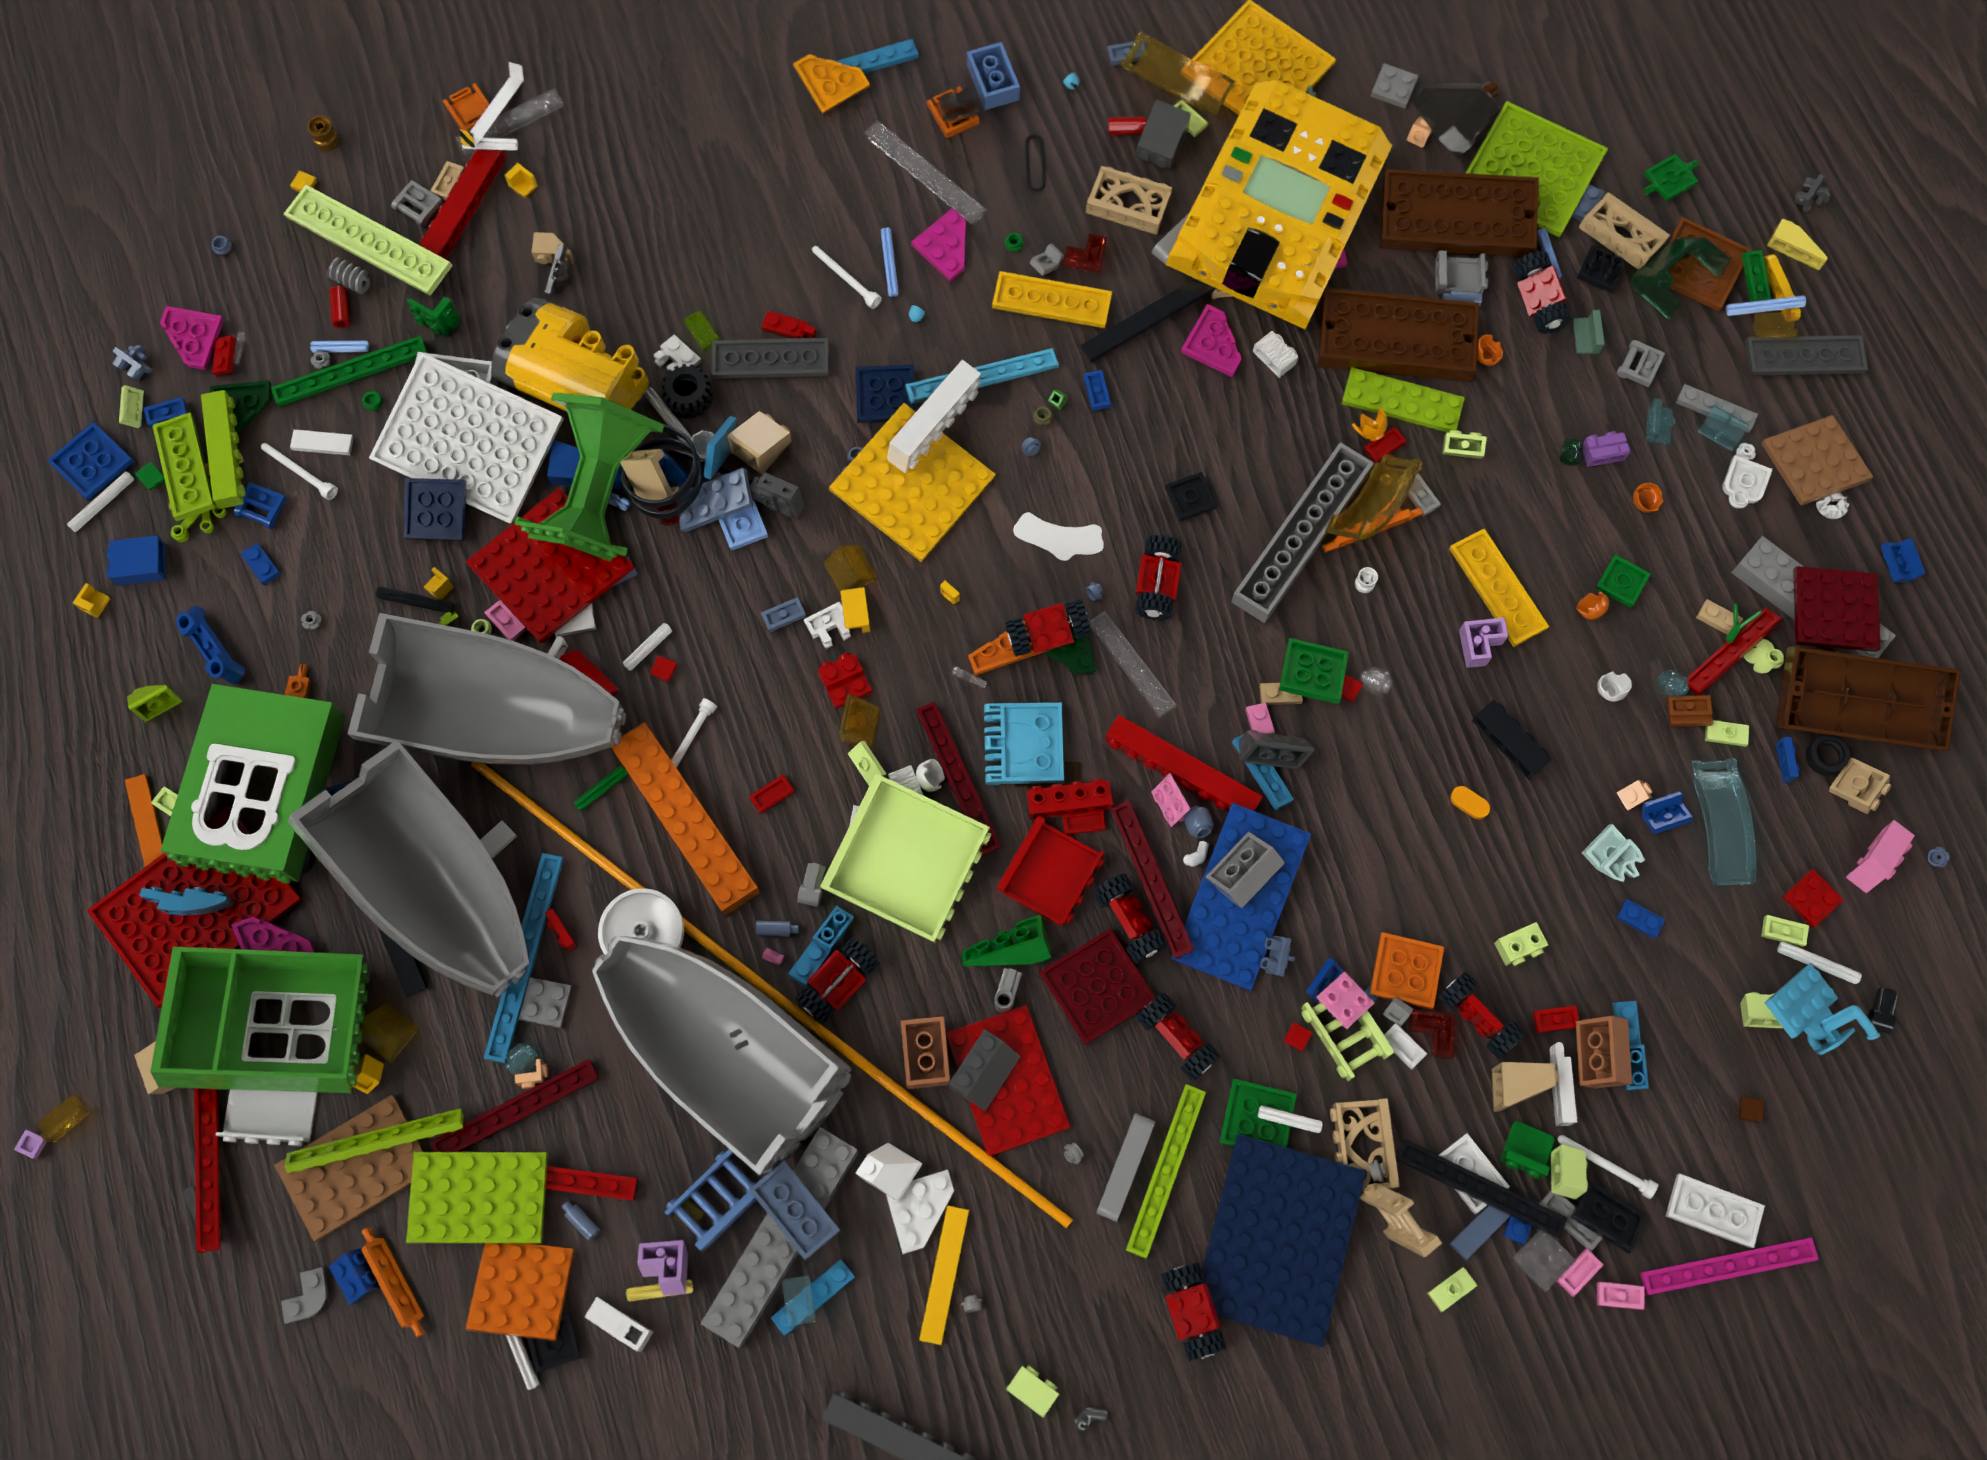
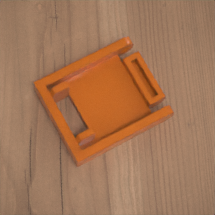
M476 83L472 84L475 93H472L467 86L449 96L452 105L446 99L442 100L459 128L467 132L472 130L490 105Z
M960 86L956 87L958 96L951 89L933 97V102L931 99L926 101L929 110L946 138L980 124V118ZM967 119V121H965V122H963V123H960V124H958V125H956V126H953L954 124H957V123H959V122L964 121V120Z

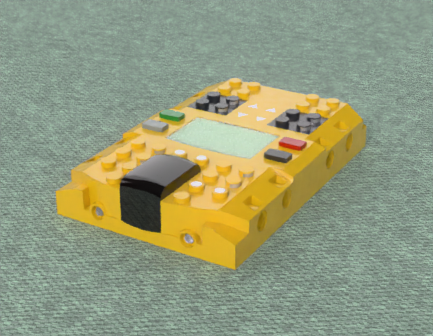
M1279 80L1256 83L1178 234L1166 265L1300 328L1306 329L1392 148V144L1388 141L1381 127Z

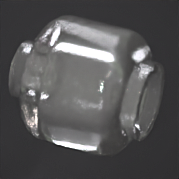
M1371 667L1368 671L1365 670L1360 681L1363 682L1364 691L1376 696H1382L1384 693L1387 694L1389 692L1393 679H1391L1389 672L1378 667Z

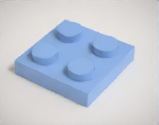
M754 500V506L719 519L731 551L768 537Z

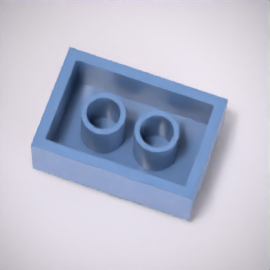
M1002 42L967 52V67L984 110L1020 100V85Z

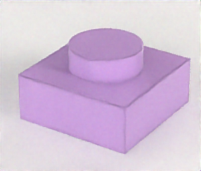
M25 1130L14 1150L37 1160L48 1139L30 1130Z

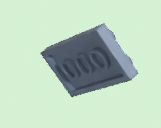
M740 468L703 483L694 502L685 511L678 514L681 531H691L754 506L747 470ZM694 487L688 489V491L679 500L676 501V506L682 504L689 497Z
M785 1161L781 1162L749 1189L805 1261L840 1232V1229Z

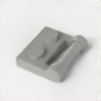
M411 180L393 200L391 207L396 211L406 214L415 220L419 226L424 227L428 223V219L443 202L441 198ZM408 201L423 212L418 214L403 203Z
M1633 340L1629 345L1630 350L1623 365L1618 368L1617 375L1649 387L1665 353ZM1641 352L1643 354L1635 371L1629 369L1636 353Z

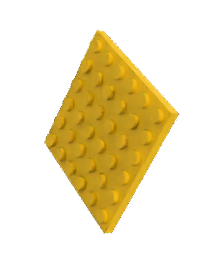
M1248 0L1181 70V75L1237 115H1240L1256 83L1279 80L1307 93V87L1312 85L1313 88L1335 64L1336 58L1253 1Z
M903 403L829 486V490L922 562L994 479L996 474L944 433L937 442H932L929 452L925 456L921 455L916 467L913 470L909 469L906 474L889 462L887 455L890 441L916 413Z

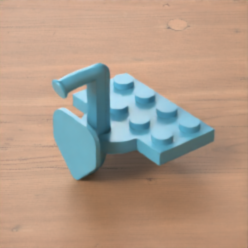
M1812 963L1800 970L1764 1002L1791 1039L1804 1031L1807 1034L1810 1046L1819 1055L1835 1049L1855 1032L1854 1027L1841 1033L1836 1029L1855 1019L1867 1033L1868 1040L1880 1037V1033L1877 1032L1874 1025L1858 1006L1851 1005L1835 1014L1831 1013L1828 1007L1838 997ZM1825 1039L1827 1042L1822 1045L1819 1040Z

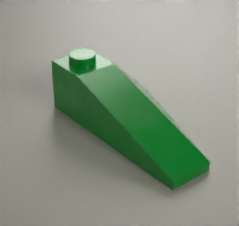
M1041 914L1015 923V928L1007 932L1004 930L998 932V936L990 941L984 939L963 950V966L1022 965L1043 962L1051 958L1050 943Z

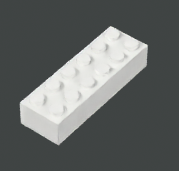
M961 360L890 441L887 460L905 474L909 469L913 470L919 462V457L921 455L925 456L929 452L932 442H937L941 438L945 427L949 428L955 420L954 417L957 414H962L965 410L966 403L969 400L973 401L978 394L977 389L981 384L979 381L981 373L964 360Z

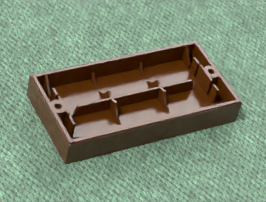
M1386 169L1382 187L1379 249L1429 252L1447 251V253L1463 254L1483 253L1485 255L1514 257L1528 256L1529 253H1534L1537 248L1539 178Z
M1325 288L1321 299L1317 367L1351 370V367L1373 373L1471 382L1476 373L1479 303Z
M1787 647L1775 728L1937 751H1949L1961 670L1803 647Z

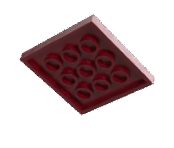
M1801 566L1794 568L1795 644L1878 652L1881 649L1878 573Z
M1111 928L1039 971L1040 977L1084 1046L1143 1010L1156 999Z

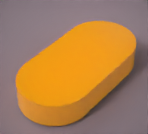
M1458 786L1450 795L1452 804L1474 819H1483L1490 812L1489 803L1467 787Z

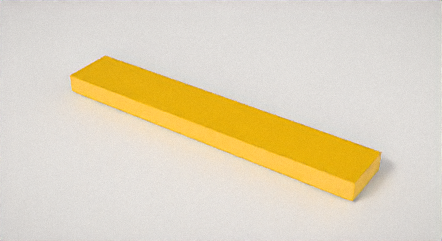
M947 1206L919 1341L938 1345L942 1344L969 1210Z

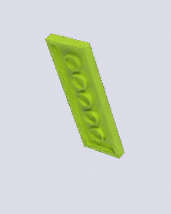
M1351 367L1341 404L1377 414L1378 410L1382 408L1388 417L1450 433V430H1457L1465 397Z
M191 412L152 425L174 519L180 521L215 509L196 424Z

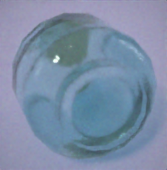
M1675 670L1663 671L1656 681L1658 691L1667 697L1679 698L1685 696L1689 690V686H1687L1688 679Z
M519 1043L506 1054L508 1063L505 1066L513 1075L516 1072L518 1074L528 1073L536 1066V1059L539 1055L528 1043L525 1045Z

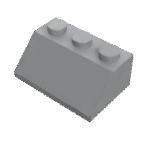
M1248 832L1210 871L1206 878L1224 896L1242 909L1285 862L1273 847Z

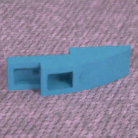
M151 886L150 889L142 888L139 895L147 901L159 903L157 909L166 914L173 915L208 914L231 907L234 901L227 897L228 894L215 891L214 894L207 893L208 890L200 887H194V890L186 888L184 894L177 891H171V894L164 893V890Z
M836 906L816 932L810 945L790 970L788 977L805 988L809 984L807 980L831 956L849 928L854 916Z
M1612 1002L1614 1016L1628 1019L1632 1084L1625 1085L1626 1090L1649 1088L1645 1049L1640 1039L1637 1002Z

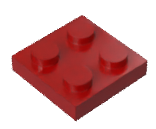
M1814 869L1810 870L1782 896L1812 928L1816 927L1844 900Z

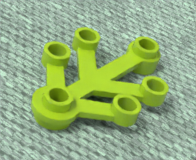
M215 505L216 508L212 510L217 518L225 517L227 510L222 508V512L217 514L220 508ZM210 510L202 513V522L200 523V529L207 534L214 530ZM200 514L186 518L180 525L174 526L171 529L173 539L179 543L187 541L190 536L188 529ZM210 524L209 528L204 529L206 525Z

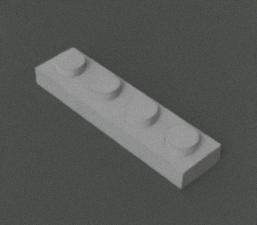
M1686 384L1681 388L1676 401L1681 406L1747 433L1752 430L1758 415Z

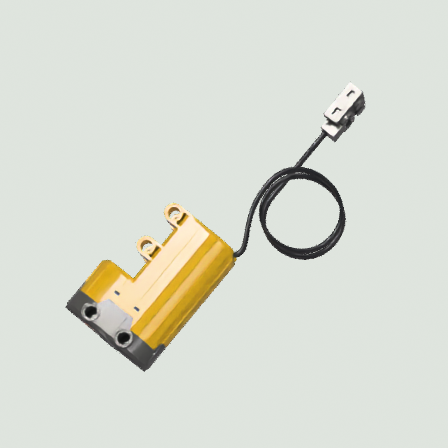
M538 297L529 300L519 307L516 316L507 324L504 334L498 338L492 355L491 376L498 382L564 411L567 410L563 405L551 400L553 392L603 397L631 410L649 386V380L645 371L638 367L639 359L632 346L623 345L619 347L614 356L611 357V355L605 353L606 345L599 332L590 331L585 316ZM664 425L663 431L674 434L686 442L668 437L656 438L643 443L634 451L648 450L659 445H675L691 452L692 454L676 449L666 450L670 456L683 457L693 461L690 474L682 487L667 498L647 500L633 493L630 481H628L627 485V475L623 468L621 472L623 487L633 505L640 512L660 519L674 517L685 511L697 498L704 478L703 466H705V460L699 457L691 439L682 431L668 425ZM722 467L717 470V472L723 475L732 472ZM699 468L697 482L693 491L691 492L689 497L676 508L668 511L658 512L646 509L640 505L642 504L648 507H664L676 502L691 487L696 477L697 469ZM765 472L761 478L755 477L753 481L748 479L752 499L763 503L764 506L774 511L780 510L788 517L794 516L799 518L806 505L798 486Z

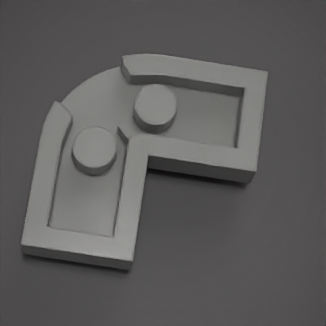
M324 1267L300 1273L303 1295L281 1301L284 1324L314 1317L322 1309L326 1299H328V1286Z

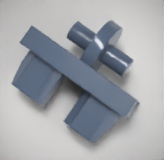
M131 345L128 347L130 352L127 350L122 351L118 347L114 348L113 352L117 356L113 364L122 370H125L130 364L131 367L127 372V375L139 380L144 372L150 374L153 370L141 361L147 358L144 355L145 348L143 346L136 345L133 347Z
M1274 935L1273 937L1266 938L1264 946L1265 949L1270 950L1269 958L1263 957L1260 967L1266 970V973L1284 977L1288 960L1295 961V957L1289 956L1291 939Z

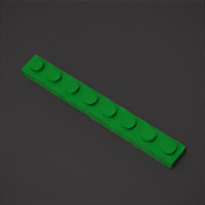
M420 335L271 387L276 404L280 407L416 360L418 352L427 353V350Z

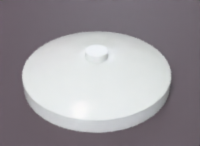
M646 888L629 890L617 896L604 910L598 927L599 944L605 955L609 951V942L617 936L652 940L680 948L684 937L683 918L673 901L661 892Z

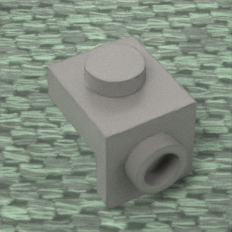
M1051 243L1047 246L1044 253L1032 257L1030 264L1043 276L1058 268L1063 254Z

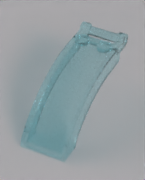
M1728 758L1724 761L1704 762L1693 760L1694 787L1700 801L1706 826L1709 853L1708 871L1713 886L1754 884L1756 882L1754 827L1746 791L1737 769V761L1735 758ZM1708 769H1727V770H1728V771H1723V772H1703V770H1708Z

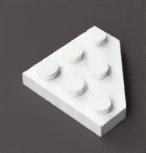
M948 1170L912 1180L899 1202L886 1194L903 1254L922 1249L927 1244L929 1237L954 1193Z

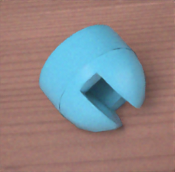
M1071 73L1064 79L1063 83L1068 89L1072 90L1075 89V84L1079 85V78L1075 73Z
M912 305L909 310L910 319L913 322L921 321L925 311Z

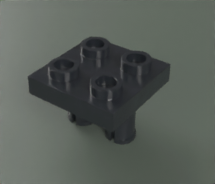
M1592 245L1577 279L1613 293L1627 261L1617 254Z

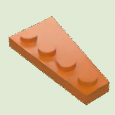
M1005 631L997 639L988 642L969 654L968 659L976 676L1040 653L1035 654L1032 644L1029 642L1031 652L1015 657L1008 639V633Z

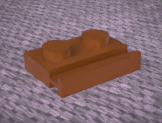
M1710 695L1668 696L1667 708L1670 727L1712 726Z

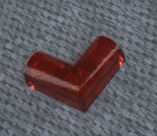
M1089 233L1086 249L1067 246L1063 266L1100 273L1108 236Z
M1413 1010L1409 1017V1031L1432 1034L1431 1057L1439 1059H1451L1454 1057L1456 1015Z

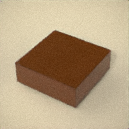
M1740 1097L1738 1119L1758 1123L1763 1122L1764 1100Z

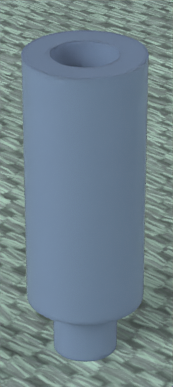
M1451 290L1450 293H1443L1442 299L1479 303L1480 307L1482 293Z
M791 921L756 922V936L791 937V933H799V925H791Z
M567 1201L562 1206L566 1212L564 1216L588 1241H591L600 1232V1229L577 1204L572 1206Z

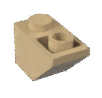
M534 232L532 255L535 262L540 264L554 262L558 244H563L554 233ZM567 248L564 262L573 264L572 254Z

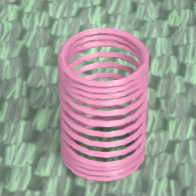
M767 947L762 955V959H766V961L773 964L775 963L779 967L784 959V955L776 953Z

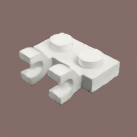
M676 335L671 336L660 345L661 350L653 355L656 358L655 363L659 367H662L667 360L671 359L674 363L668 365L667 369L672 371L675 370L674 367L677 365L682 367V364H686L689 367L692 364L696 367L701 363V358Z
M840 602L804 619V623L813 639L819 636L826 650L833 647L832 640L827 633L828 631L837 627L843 640L851 637L850 630L845 628L843 607Z

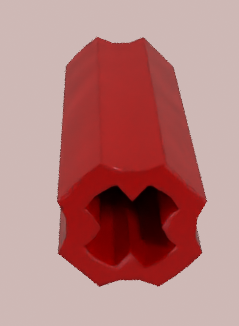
M1146 116L1108 117V134H1142L1146 125Z
M343 286L331 287L329 295L332 324L336 328L348 327L350 325L347 290Z

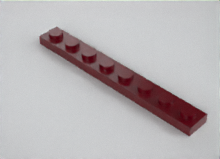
M935 701L917 708V715L962 814L990 827L989 833L992 835L987 845L983 844L980 849L982 856L1001 849L999 840Z
M1130 800L1110 808L1174 958L1178 959L1194 952L1193 944Z
M587 1059L463 1124V1128L454 1132H447L430 1141V1145L434 1152H461L599 1080V1077L590 1059Z

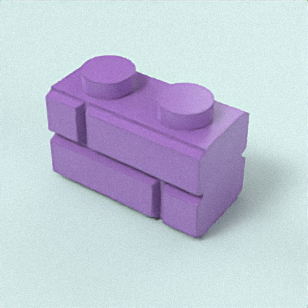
M1611 431L1600 437L1591 435L1585 439L1581 446L1587 467L1626 460L1630 454V449L1623 432L1616 433V431Z

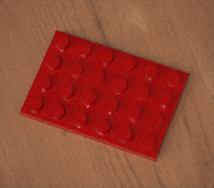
M1027 1005L945 1033L957 1069H959L984 1029L1002 1040L1021 1056L985 1112L969 1102L984 1148L989 1156H994L1070 1129Z

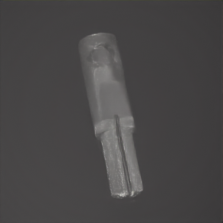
M237 332L234 365L236 366L239 365L246 338V333Z
M955 666L952 670V675L969 683H974L982 688H985L987 685L986 681Z

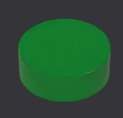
M376 391L366 392L361 400L364 408L371 412L379 410L383 405V399Z

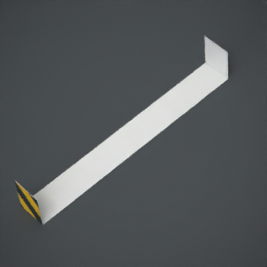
M509 62V79L470 132L459 129L462 145L472 148L478 145L524 81L521 65Z

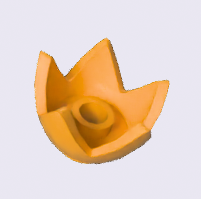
M1380 408L1376 421L1365 414H1361L1360 427L1355 423L1352 426L1365 439L1376 441L1385 435L1387 417L1384 410Z

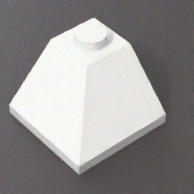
M886 1143L866 1156L856 1174L865 1182L899 1202L922 1166V1163L893 1145Z

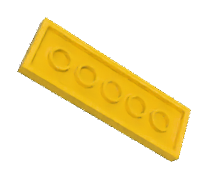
M1000 271L992 308L1105 328L1112 291Z
M1485 528L1450 546L1451 553L1493 617L1505 618L1507 638L1513 647L1549 628V625Z

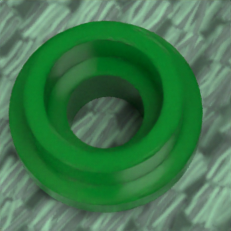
M1011 233L1005 239V247L1012 252L1021 250L1024 245V240L1018 233Z

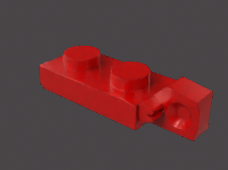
M768 310L761 326L763 331L791 339L815 338L816 328L808 325V322Z

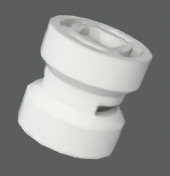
M1370 567L1361 569L1355 580L1356 589L1361 593L1371 592L1378 580L1377 572Z

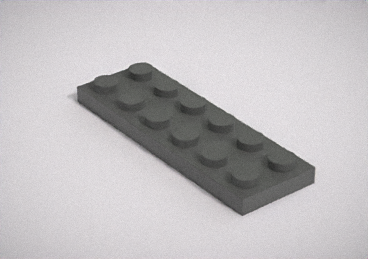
M1862 335L1747 337L1745 340L1750 375L1865 374L1868 371Z
M828 338L712 340L713 379L829 376Z

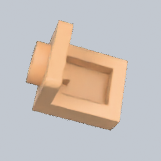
M1419 116L1411 128L1407 141L1424 147L1436 124L1427 117Z
M1641 780L1617 792L1628 811L1647 800H1651V793H1653L1647 782L1643 783Z
M536 1059L537 1072L516 1074L515 1084L522 1086V1089H532L536 1084L545 1082V1077L549 1076L548 1065L542 1059Z

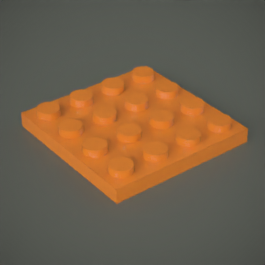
M485 1243L466 1330L556 1341L574 1249L536 1244Z

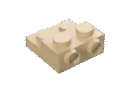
M1851 757L1848 765L1841 770L1830 786L1829 792L1847 800L1849 806L1868 814L1870 810L1876 811L1881 802L1879 800L1881 794L1886 796L1891 788V784H1889L1890 775Z

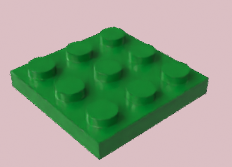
M1289 638L1279 691L1339 704L1349 652Z
M1232 1079L1219 1143L1234 1147L1236 1135L1240 1134L1286 1148L1291 1126L1261 1119L1258 1117V1110L1260 1106H1265L1293 1114L1297 1094Z

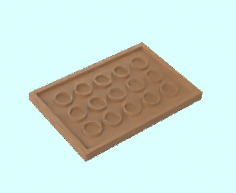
M391 1095L302 1149L408 1122L395 1096ZM415 1140L411 1143H403L389 1149L373 1151L366 1155L361 1154L346 1160L330 1162L323 1166L307 1168L300 1172L287 1174L284 1167L286 1158L274 1166L312 1240L317 1242L411 1185L414 1152H424L420 1142Z

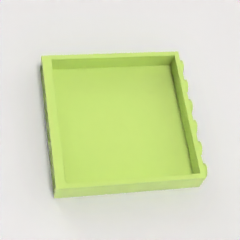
M875 774L820 887L936 943L937 939L941 940L946 929L943 926L946 920L950 921L955 912L952 909L955 901L959 902L963 896L964 890H962L964 882L969 883L973 875V871H971L973 864H978L982 856V852H980L982 845H987L992 835L989 833L990 827L879 774Z

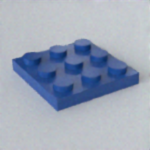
M94 422L47 460L87 501L134 462Z

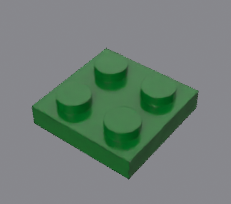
M1614 555L1595 589L1632 608L1651 573Z

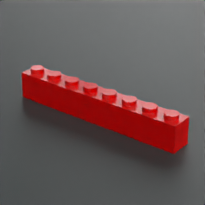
M475 149L472 159L467 162L465 170L458 177L455 187L448 193L446 202L439 208L435 220L430 223L426 235L421 238L419 244L421 247L444 259L448 258L505 163L507 157L504 150Z
M1120 715L1117 716L1106 734L1105 741L1108 742L1107 744L1111 748L1122 750L1132 760L1138 759L1143 762L1146 768L1159 771L1164 778L1171 774L1174 781L1178 782L1180 787L1196 792L1199 798L1205 801L1210 800L1222 811H1229L1232 803L1255 812L1261 802L1262 795Z

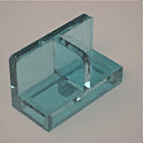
M1654 398L1648 407L1646 442L1669 445L1671 428L1676 419L1672 417V409L1662 407V399Z
M1714 406L1697 432L1732 451L1741 440L1749 425L1719 407Z
M808 1275L783 1280L788 1325L817 1323L811 1277Z

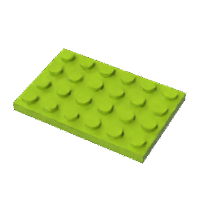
M414 1152L406 1243L542 1244L548 1153Z

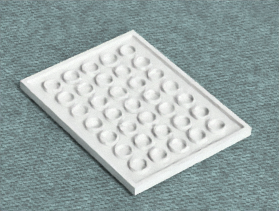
M421 352L369 459L410 478L466 480V504L512 525L564 418Z

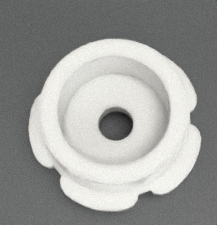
M1742 443L1736 450V456L1752 460L1756 456L1755 447L1751 444Z

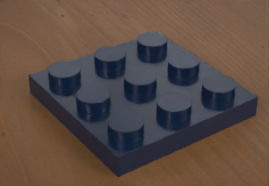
M913 364L855 367L858 423L887 422L903 403L916 412L915 404L910 403L905 388L906 384L914 382Z
M405 478L403 538L465 540L466 480Z

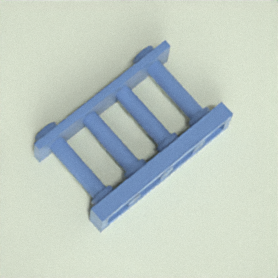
M730 1149L727 1152L723 1150L715 1158L716 1162L678 1199L676 1197L673 1198L666 1205L667 1210L665 1213L669 1217L675 1213L697 1236L695 1245L701 1252H704L757 1200L749 1190L756 1182L752 1183L731 1161L735 1154ZM723 1166L746 1188V1194L741 1199L739 1197L735 1198L714 1175ZM707 1181L730 1204V1210L725 1215L719 1214L698 1192ZM691 1197L713 1220L714 1226L709 1231L703 1230L681 1207Z

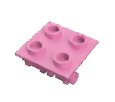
M1168 774L1151 793L1155 802L1158 803L1162 810L1164 818L1173 827L1178 821H1184V816L1190 810V807L1172 775Z
M1345 971L1317 996L1319 1003H1322L1328 1009V1012H1331L1333 1017H1336L1342 1024L1341 1026H1344L1346 1029L1374 1004L1373 1000Z

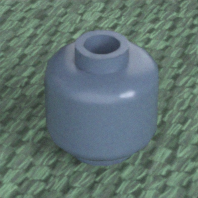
M1193 806L1184 816V822L1189 834L1197 838L1208 836L1214 827L1209 810L1205 807Z

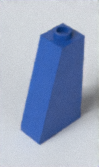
M553 440L547 474L551 485L572 486L580 459L578 448ZM622 465L618 468L612 489H622Z

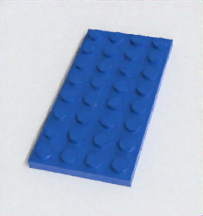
M1232 803L1184 925L1195 951L1178 959L1172 956L1171 959L1251 991L1260 969L1261 959H1263L1267 950L1264 946L1265 940L1273 935L1311 833ZM1250 832L1273 847L1285 863L1241 909L1208 881L1206 876Z

